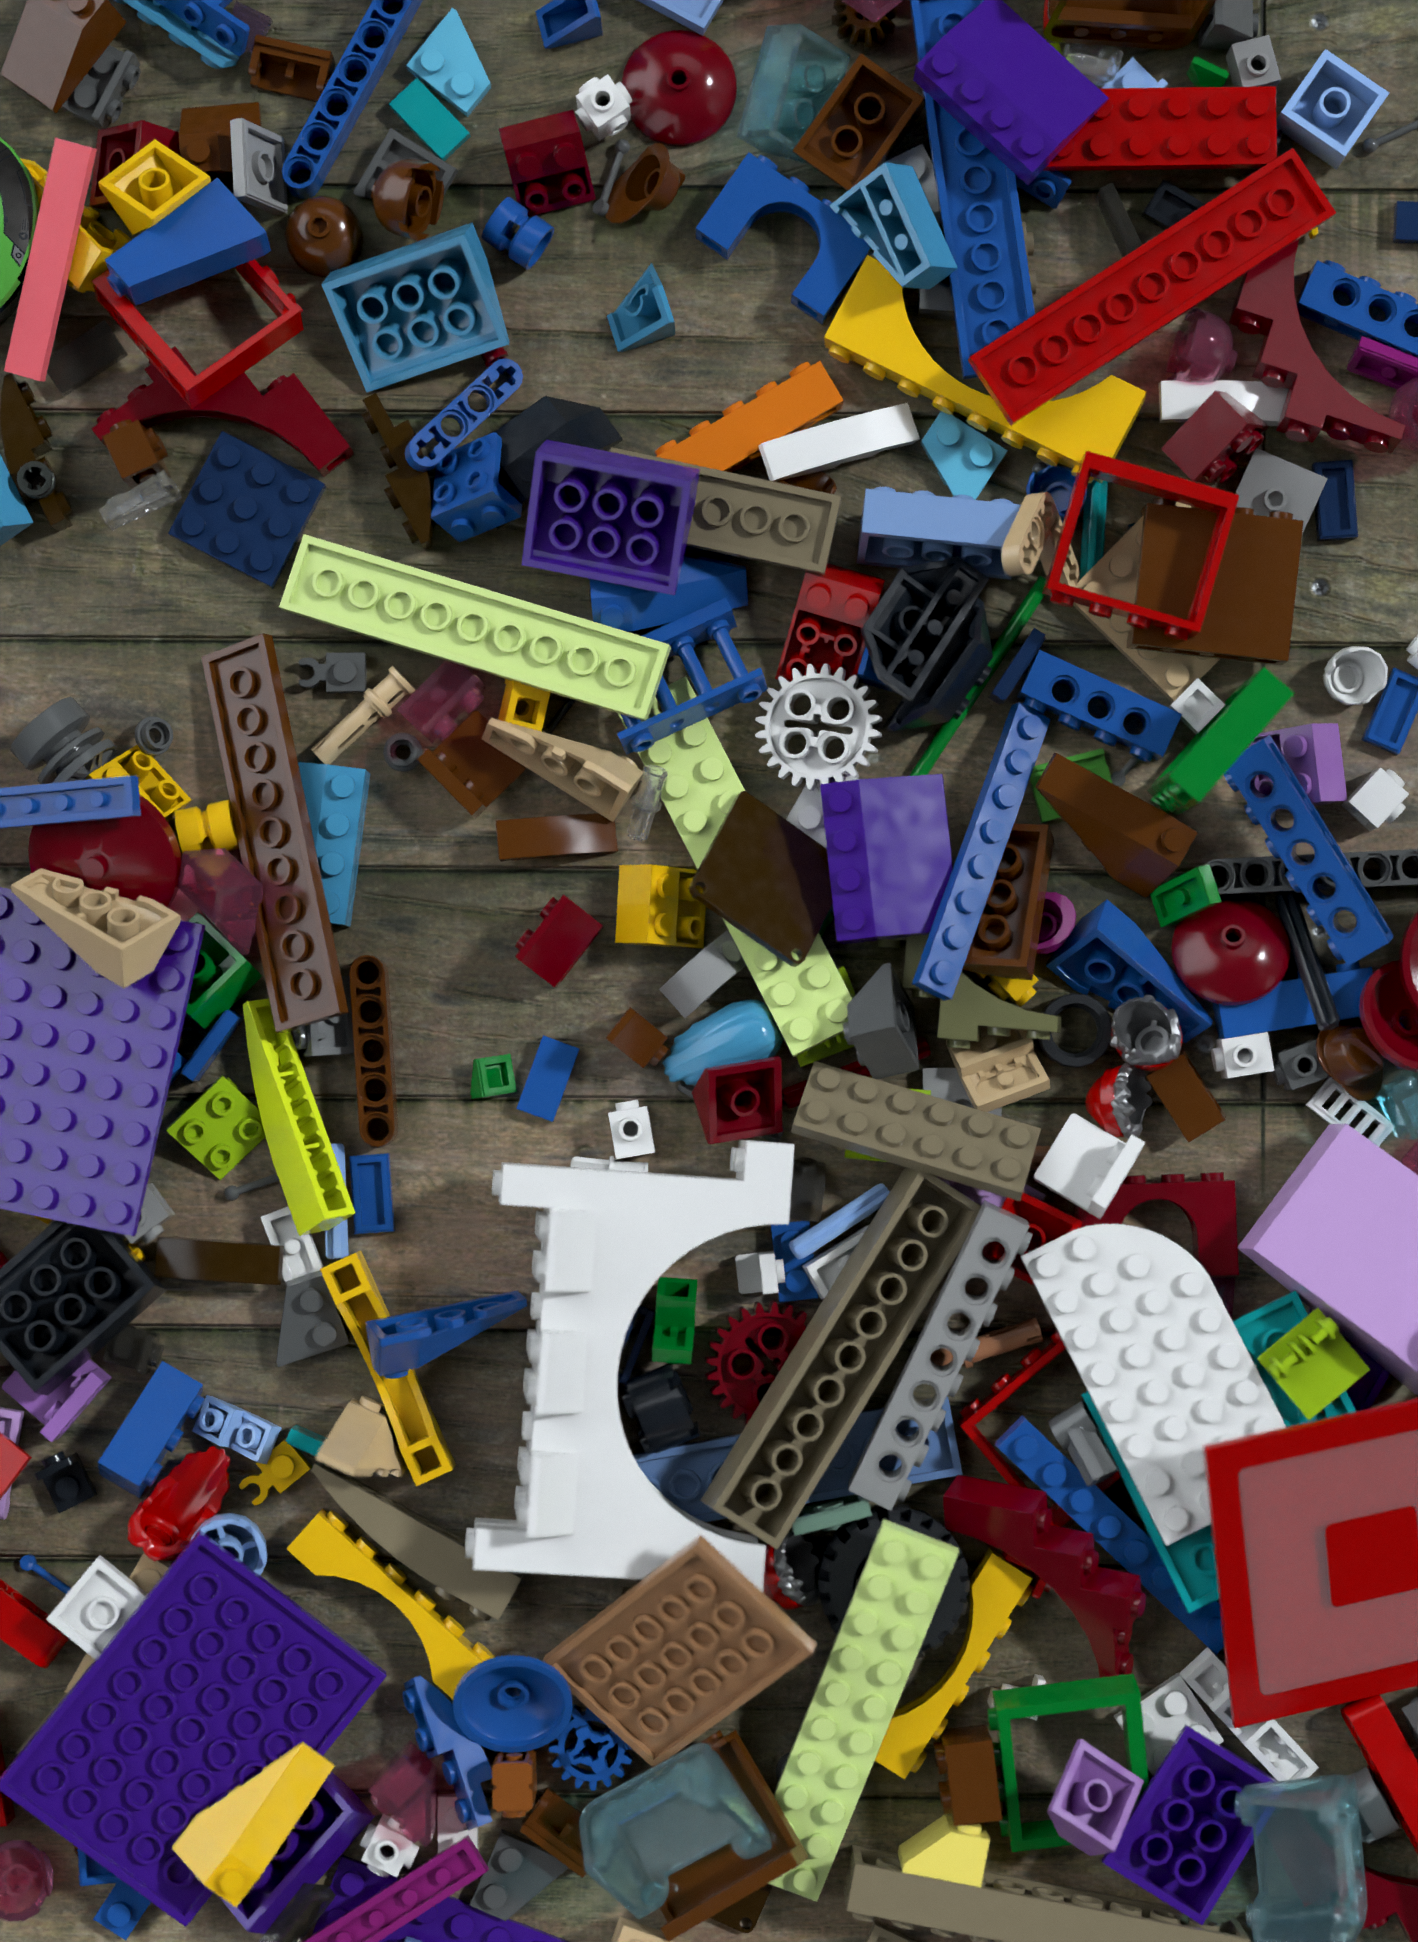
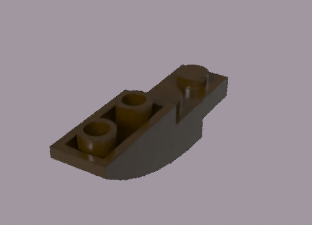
M10 373L4 376L0 404L1 437L10 475L22 500L27 504L39 500L50 525L60 532L73 526L68 517V514L72 513L73 510L63 491L57 493L54 488L47 498L33 499L27 496L17 483L18 471L25 463L31 461L45 464L54 473L46 456L40 458V456L53 450L48 441V438L52 437L53 433L44 416H36L31 406L32 403L36 402V398L27 381L25 380L20 383ZM35 471L36 476L30 474L27 478V481L32 485V490H37V485L43 487L46 482L40 475L41 471Z
M374 393L363 399L368 411L361 415L372 435L377 432L381 434L386 445L379 449L389 468L398 466V469L385 475L390 486L385 488L384 491L394 510L402 507L408 520L402 523L412 544L420 541L424 550L432 547L434 520L431 518L433 490L429 471L421 472L409 466L405 458V449L415 436V433L408 420L394 427L378 395ZM419 447L417 456L420 459L424 458L421 447Z

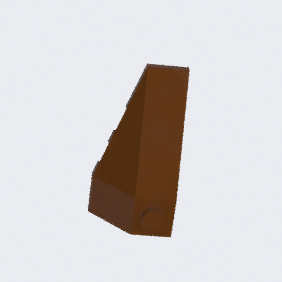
M1058 753L1053 754L1035 786L1062 820L1067 822L1080 837L1082 844L1087 850L1091 851L1101 862L1107 874L1113 880L1144 898L1152 893L1179 867L1198 833L1164 811Z

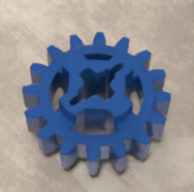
M573 1705V1717L570 1718L564 1731L555 1738L559 1741L549 1744V1752L559 1754L552 1762L553 1768L563 1766L565 1769L561 1778L565 1781L570 1776H574L576 1778L575 1788L579 1789L583 1781H589L591 1791H595L597 1781L600 1780L607 1787H610L612 1784L611 1775L613 1773L620 1778L624 1776L625 1771L621 1763H632L633 1756L625 1752V1750L632 1748L609 1727L602 1729L592 1725L591 1721L605 1723L590 1709L586 1708V1711L581 1712L577 1705ZM575 1728L577 1740L566 1748L567 1735ZM590 1738L593 1743L600 1742L597 1753H593L590 1748L583 1749L586 1739ZM618 1743L617 1755L609 1764L606 1756L607 1751ZM582 1763L590 1766L593 1771L581 1769L576 1764Z

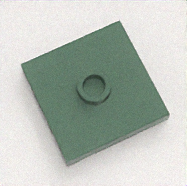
M855 1494L805 1505L792 1527L795 1536L820 1529L822 1531H831L844 1527L847 1522L872 1516L868 1500Z

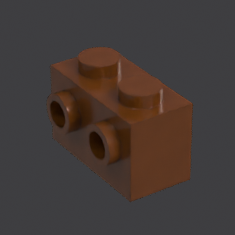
M128 419L114 424L109 429L110 433L102 436L121 478L135 493L171 477L163 461L169 455L159 435L156 436L152 427L146 429L139 420L132 422Z

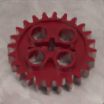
M772 1300L767 1311H764L761 1303L758 1301L754 1303V1313L751 1314L741 1306L739 1307L741 1319L737 1321L727 1315L726 1319L730 1328L728 1330L720 1327L715 1328L716 1332L722 1337L720 1342H708V1345L716 1351V1356L705 1357L704 1361L714 1365L715 1370L706 1373L705 1377L709 1380L718 1381L710 1389V1392L713 1395L724 1394L718 1403L722 1409L733 1404L730 1413L733 1419L738 1418L744 1412V1423L746 1425L760 1404V1401L757 1399L758 1388L764 1383H773L775 1377L767 1370L760 1372L764 1365L746 1345L745 1340L746 1338H751L769 1359L777 1358L774 1360L773 1365L780 1371L808 1324L803 1325L807 1314L800 1311L793 1318V1306L790 1304H786L781 1313L778 1311L777 1302ZM769 1327H776L780 1331L779 1342L773 1347H765L761 1340L763 1332ZM739 1353L749 1354L751 1360L749 1368L744 1372H734L731 1365L733 1358Z

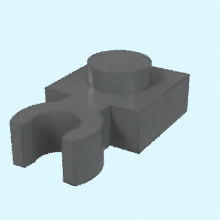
M365 652L326 653V664H319L313 658H302L299 660L301 667L309 666L314 668V676L311 679L299 680V685L303 688L312 689L320 685L321 682H326L327 693H364L367 690V654Z

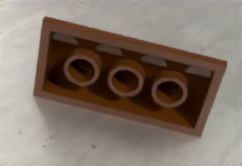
M1014 823L963 970L1004 978L1033 979L1054 837L1049 825Z

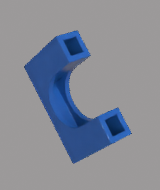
M748 152L695 228L696 239L728 260L749 228L761 217L771 213L786 212L804 219L812 227L818 238L819 253L814 263L793 291L791 304L823 325L855 279L866 256H871L874 250L863 238H858L851 231L852 226L842 215L834 212L829 206L833 202L825 198L822 201L809 194V187L795 177L787 179L777 172V165L763 155H759L757 158Z

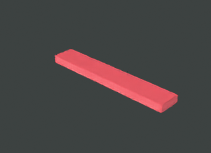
M55 138L4 371L45 382L97 149Z

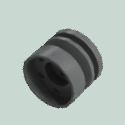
M70 696L51 705L31 721L11 744L10 751L30 771L46 764L39 774L37 781L40 784L85 780L88 774L111 761L118 747L110 739L102 741L105 733L99 727L90 729L82 734L90 721V716Z

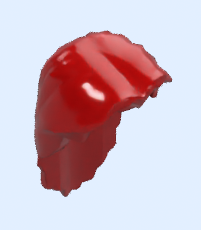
M211 1446L204 1452L196 1451L195 1453L186 1454L182 1462L174 1467L164 1479L158 1482L149 1496L138 1504L128 1522L127 1539L135 1547L143 1548L146 1556L153 1561L175 1560L189 1544L192 1535L200 1525L217 1514L221 1508L224 1496L230 1489L229 1473L227 1472L230 1465V1457L226 1455L225 1450Z

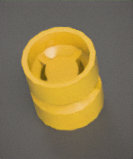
M229 799L209 803L204 811H201L197 806L175 811L177 835L186 860L208 856L210 849H215L219 853L239 849Z

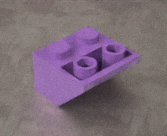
M1311 723L1260 733L1248 746L1250 747L1271 735L1314 806L1348 801L1338 723ZM1257 775L1255 778L1256 789L1262 794H1271L1273 790L1271 779L1266 775Z

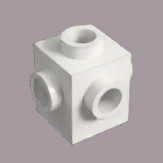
M607 74L600 80L598 77H594L580 87L579 94L576 95L578 110L575 111V115L587 132L592 130L597 139L601 141L608 135H616L628 125V122L631 120L629 104L632 102V98L620 81L614 84ZM605 100H609L606 106H599Z
M383 1814L378 1825L375 1826L370 1823L360 1846L366 1848V1851L361 1861L368 1863L367 1868L379 1876L388 1877L391 1874L397 1877L402 1866L410 1869L420 1848L413 1844L418 1830L401 1817ZM383 1845H390L394 1848L395 1854L381 1847Z

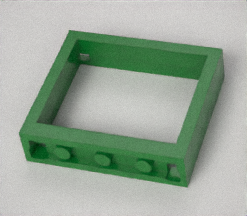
M1265 667L1248 678L1234 690L1224 702L1225 706L1192 738L1147 790L1153 796L1150 802L1156 808H1160L1167 814L1171 812L1175 816L1198 804L1295 693Z
M1134 1673L992 1691L994 1708H987L989 1730L997 1732V1742H993L995 1767L1000 1766L1001 1777L997 1778L1000 1802H1004L1005 1813H1001L1002 1820L999 1821L1001 1838H1009L1012 1852L1072 1844L1058 1835L1052 1820L1021 1823L1010 1719L1121 1706L1127 1770L1144 1780L1133 1808L1135 1807L1149 1782L1141 1696Z

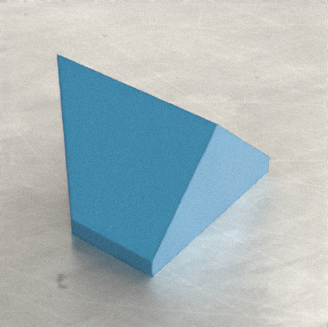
M652 263L615 312L607 315L618 352H624L675 335V321L663 285Z

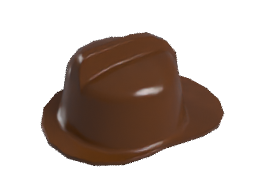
M654 143L647 147L613 184L607 201L609 210L605 214V217L611 223L621 224L627 222L641 210L661 211L667 208L674 200L686 176L681 169L669 161L668 149L663 144Z
M1339 1021L1337 1028L1320 1031L1316 1041V1052L1322 1069L1358 1101H1369L1376 1097L1381 1089L1384 1078L1383 1055L1369 1040L1364 1027L1352 1026L1344 1021Z

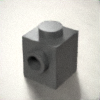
M1317 1038L1272 1053L1274 1071H1271L1278 1086L1283 1084L1285 1090H1294L1330 1077L1322 1069L1317 1058Z

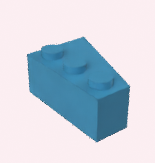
M884 162L829 205L836 214H841L852 226L851 231L858 238H863L875 251L873 255L902 287L931 289L958 269L913 166Z

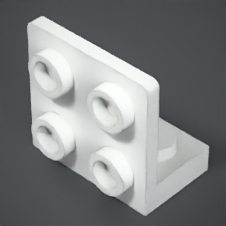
M1072 1113L1036 1170L1033 1178L1038 1183L1101 1219L1138 1158L1145 1142L1131 1134L1127 1143H1124L1084 1118Z

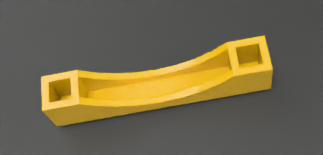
M360 1250L321 1268L320 1271L335 1305L352 1333L372 1375L391 1422L399 1449L415 1485L419 1486L452 1471L456 1463L414 1369L408 1370L406 1376L387 1379L384 1375L379 1376L372 1367L365 1322L390 1317V1314L362 1251Z
M322 1508L286 1549L314 1575L335 1576L358 1582L379 1592L395 1604L409 1619L422 1640L430 1662L432 1681L453 1700L455 1689L461 1678L477 1664L495 1658L494 1655L480 1642L473 1645L464 1637L465 1629L453 1617L448 1615L446 1618H443L433 1609L436 1603L428 1594L421 1589H418L417 1592L412 1590L405 1583L406 1575L392 1563L386 1566L375 1556L378 1553L377 1549L367 1539L360 1536L357 1540L346 1530L349 1526L348 1523L333 1510L327 1513Z
M990 1547L969 1578V1622L963 1644L952 1665L941 1679L922 1696L895 1709L876 1755V1762L904 1780L910 1771L916 1773L922 1766L927 1756V1753L923 1751L931 1737L937 1740L943 1733L948 1723V1719L945 1718L947 1712L952 1705L958 1707L964 1700L969 1690V1686L966 1685L968 1679L974 1671L980 1673L985 1667L991 1655L987 1651L995 1638L998 1640L1003 1638L1012 1622L1008 1618L1016 1604L1022 1607L1033 1590V1586L1030 1585L1032 1581L1030 1574L1013 1562L1006 1560Z

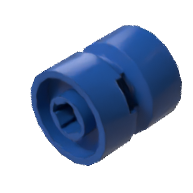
M507 197L499 204L489 218L481 238L498 251L507 249L508 257L524 269L529 270L546 250L555 229L537 215L529 218L527 208L511 197ZM517 225H519L520 228L516 232L515 236L511 237Z

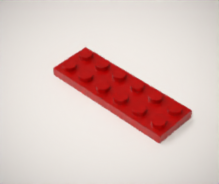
M1276 86L1099 88L1109 98L1108 101L1043 171L1262 168L1277 158Z

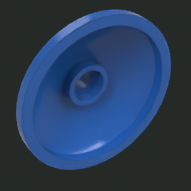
M519 1655L499 1656L477 1664L461 1678L453 1698L454 1718L461 1731L470 1740L482 1747L507 1753L526 1752L550 1743L564 1731L570 1721L573 1709L572 1692L563 1675L546 1662Z

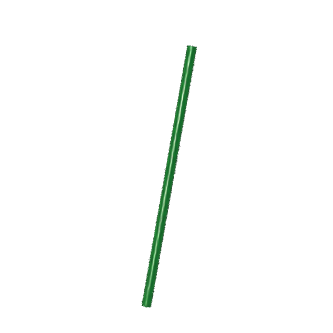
M1039 576L992 647L993 658L988 664L992 670L987 679L979 688L973 685L965 697L970 702L957 720L951 717L949 722H944L909 776L929 774L1046 595L1043 594L1046 583L1044 577ZM833 903L818 932L821 938L834 919Z

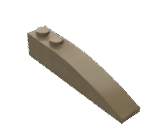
M320 1461L314 1464L311 1471L328 1493L364 1532L405 1566L436 1586L434 1591L443 1598L455 1602L456 1598H459L471 1605L469 1611L479 1618L489 1621L493 1617L499 1621L523 1577V1572L473 1569L472 1558H465L464 1539L344 1472Z

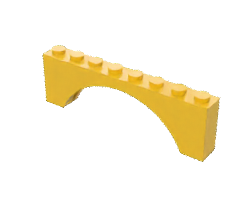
M869 255L866 256L824 336L825 347L829 349V355L838 361L848 364L852 360L864 366L862 370L869 376L881 381L886 377L898 383L897 388L909 396L917 398L921 394L933 400L932 405L936 409L952 415L955 411L967 417L966 422L978 430L987 432L990 428L1002 434L1001 439L1010 446L1022 449L1024 445L1036 451V457L1049 465L1057 466L1060 463L1071 468V474L1074 477L1077 476L1081 459L1086 450L1115 459L1146 397V391L1116 376L1110 375L1099 384L1081 393L1047 402L1010 426L991 396L976 391L956 380L931 358L914 333L908 319L903 300L902 286L877 259ZM1090 477L1088 483H1092L1095 480L1102 484L1103 480Z

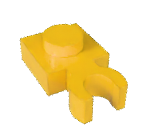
M285 1439L272 1450L267 1464L256 1463L262 1473L260 1475L251 1474L241 1481L239 1487L242 1490L251 1483H255L260 1487V1495L252 1501V1504L256 1506L268 1497L272 1485L281 1494L308 1472L312 1466L296 1447L287 1444Z

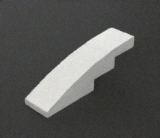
M1160 381V423L1186 422L1208 397L1217 390L1227 392L1262 419L1268 426H1277L1289 389L1284 387L1272 388L1258 381Z
M904 403L798 431L763 442L758 447L769 480L775 482L833 469L841 463L872 457L880 451L911 445L920 438L909 405Z
M1208 1647L1179 1673L1245 1747L1286 1788L1289 1794H1292L1319 1768L1275 1719L1234 1728L1231 1716L1227 1669Z

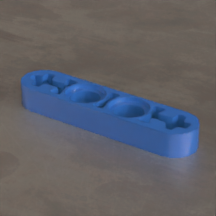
M505 358L497 360L411 439L405 449V458L409 466L417 471L424 472L433 469L520 387L523 374L519 365L513 360ZM508 372L511 376L508 383H503L493 392L489 386L499 377V373ZM471 393L481 394L487 402V409L484 412L472 410L468 405V395ZM442 419H455L460 425V435L457 437L447 436L441 428ZM435 438L439 444L429 453V457L426 456L420 459L417 456L419 447H425Z

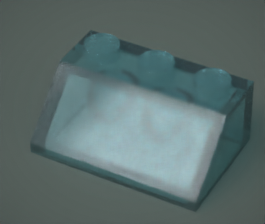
M800 23L767 26L737 137L762 152L809 164L793 153V149L844 78L851 55Z

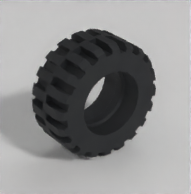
M898 1503L891 1511L880 1505H874L875 1509L871 1510L872 1516L845 1523L844 1527L835 1529L836 1533L831 1540H827L823 1548L822 1560L819 1561L818 1589L821 1605L831 1628L838 1634L856 1589L858 1569L862 1561L870 1554L883 1519L958 1547V1556L917 1654V1659L924 1656L923 1651L931 1647L935 1651L943 1645L942 1639L948 1633L953 1635L959 1627L958 1619L961 1614L965 1615L968 1606L966 1600L967 1592H970L968 1567L959 1545L949 1530L945 1529V1526L940 1521L938 1522L932 1518L929 1513L921 1509L917 1511L911 1509L909 1505Z

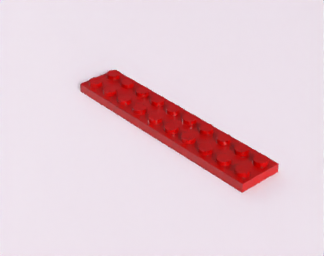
M1291 148L970 356L967 361L1010 426H1012L1332 218L1336 211L1295 149Z

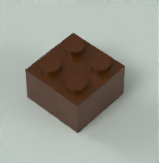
M986 1724L944 1729L940 1735V1742H933L936 1766H938L939 1775H945V1781L938 1782L941 1806H943L944 1815L951 1814L954 1826L1002 1820L993 1743Z

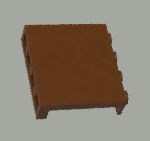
M1155 498L1153 503H1147L1141 509V515H1144L1134 605L1187 620L1217 513L1193 506L1191 508L1176 506V501L1166 498ZM1236 507L1200 633L1195 637L1188 636L1187 641H1182L1164 635L1165 629L1150 625L1149 629L1145 630L1132 626L1131 631L1128 632L1126 648L1280 666L1288 662L1304 520L1293 519V514L1288 512L1273 511L1269 512L1268 517L1254 515V509Z
M721 1730L717 1731L700 1742L703 1750L693 1756L689 1750L682 1752L668 1761L671 1767L670 1770L659 1775L657 1769H654L636 1780L639 1788L628 1794L625 1788L606 1798L604 1801L608 1807L596 1814L598 1819L606 1815L608 1816L667 1920V1923L660 1927L667 1942L784 1875L809 1857L736 1730L725 1737Z

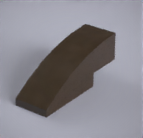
M176 1236L158 1237L155 1276L281 1285L284 1246L219 1239H197Z

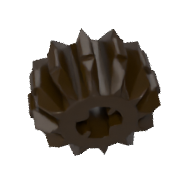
M835 0L833 8L837 13L832 15L831 21L832 25L840 27L837 30V37L839 39H845L850 36L849 47L851 49H854L858 41L863 42L864 49L868 51L871 50L872 39L882 46L886 42L885 33H894L896 25L892 20L897 17V8L889 6L892 0ZM864 12V16H866L867 12L870 13L871 20L865 21V17H863L862 21L857 18L858 13Z

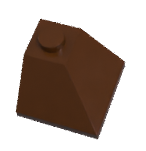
M251 102L182 108L179 128L180 156L209 175L211 182L218 177L223 184L233 183L230 120L243 118L262 127L260 103Z

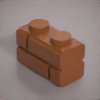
M537 1749L518 1753L497 1751L492 1765V1785H494L492 1790L493 1809L497 1810V1812H502L503 1817L526 1816V1811L533 1808L537 1793Z

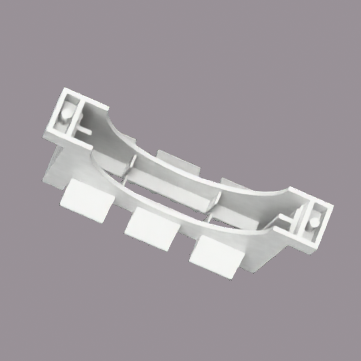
M740 1139L738 1147H732L730 1156V1170L736 1172V1178L501 1162V1170H493L492 1194L499 1196L498 1201L500 1205L543 1207L544 1210L536 1211L535 1235L541 1241V1251L533 1250L532 1274L535 1276L536 1281H539L540 1287L539 1292H532L530 1316H532V1319L537 1320H535V1329H527L526 1352L530 1363H532V1368L524 1369L523 1391L524 1395H526L527 1403L531 1404L530 1412L523 1411L521 1435H523V1440H526V1447L519 1446L517 1470L518 1475H520L521 1485L523 1486H516L514 1509L516 1510L517 1520L475 1518L474 1528H466L465 1558H472L473 1569L644 1579L695 1538L702 1535L763 1592L766 1546L758 1544V1537L754 1534L720 1528L692 1516L666 1498L639 1468L626 1441L620 1419L617 1398V1374L624 1338L635 1311L655 1281L674 1262L707 1240L730 1231L767 1224H789L794 1144Z

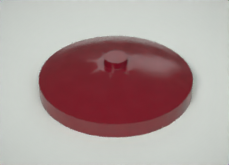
M139 795L141 816L33 826L28 846L31 873L40 868L82 879L84 886L99 891H103L106 887L119 890V896L136 901L139 896H144L159 902L167 908L170 907L175 899L180 886L182 859L180 848L171 826L160 811L141 795Z

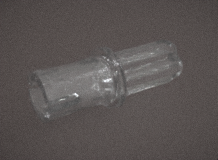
M657 765L644 766L637 794L632 796L631 803L634 808L627 828V835L632 840L644 842L648 839L655 812L661 809L660 798L668 772Z

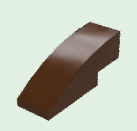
M599 813L496 821L498 852L501 862L618 852L615 820L612 822Z

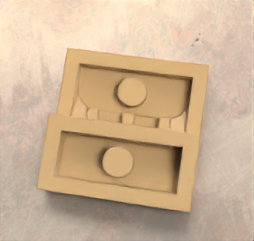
M982 1027L981 1042L971 1041L970 1049L947 1047L974 1109L989 1112L1050 1089V1079L1034 1052L1033 1040L1026 1038V1030L1011 1029V1037L987 1035L988 1027Z

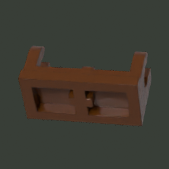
M256 34L248 75H251L250 85L252 88L317 102L334 72L336 63L331 51Z
M1184 1050L1166 1068L1151 1071L1150 1074L1146 1075V1078L1188 1143L1225 1121L1226 1115Z
M548 1787L525 1816L519 1830L582 1878H584L607 1845L606 1841L610 1837V1833Z

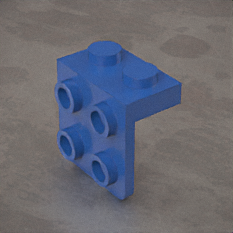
M496 432L477 438L452 450L436 465L431 518L459 543L521 517L522 504L498 483L502 438Z

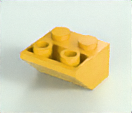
M135 745L88 774L85 779L138 776L139 795L154 805L167 822L175 817L176 810L184 809L191 801V798L151 755L144 753L138 745Z
M653 864L619 865L615 943L703 949L706 906L694 899L689 893V885L697 870ZM696 885V890L699 893H703L702 888Z

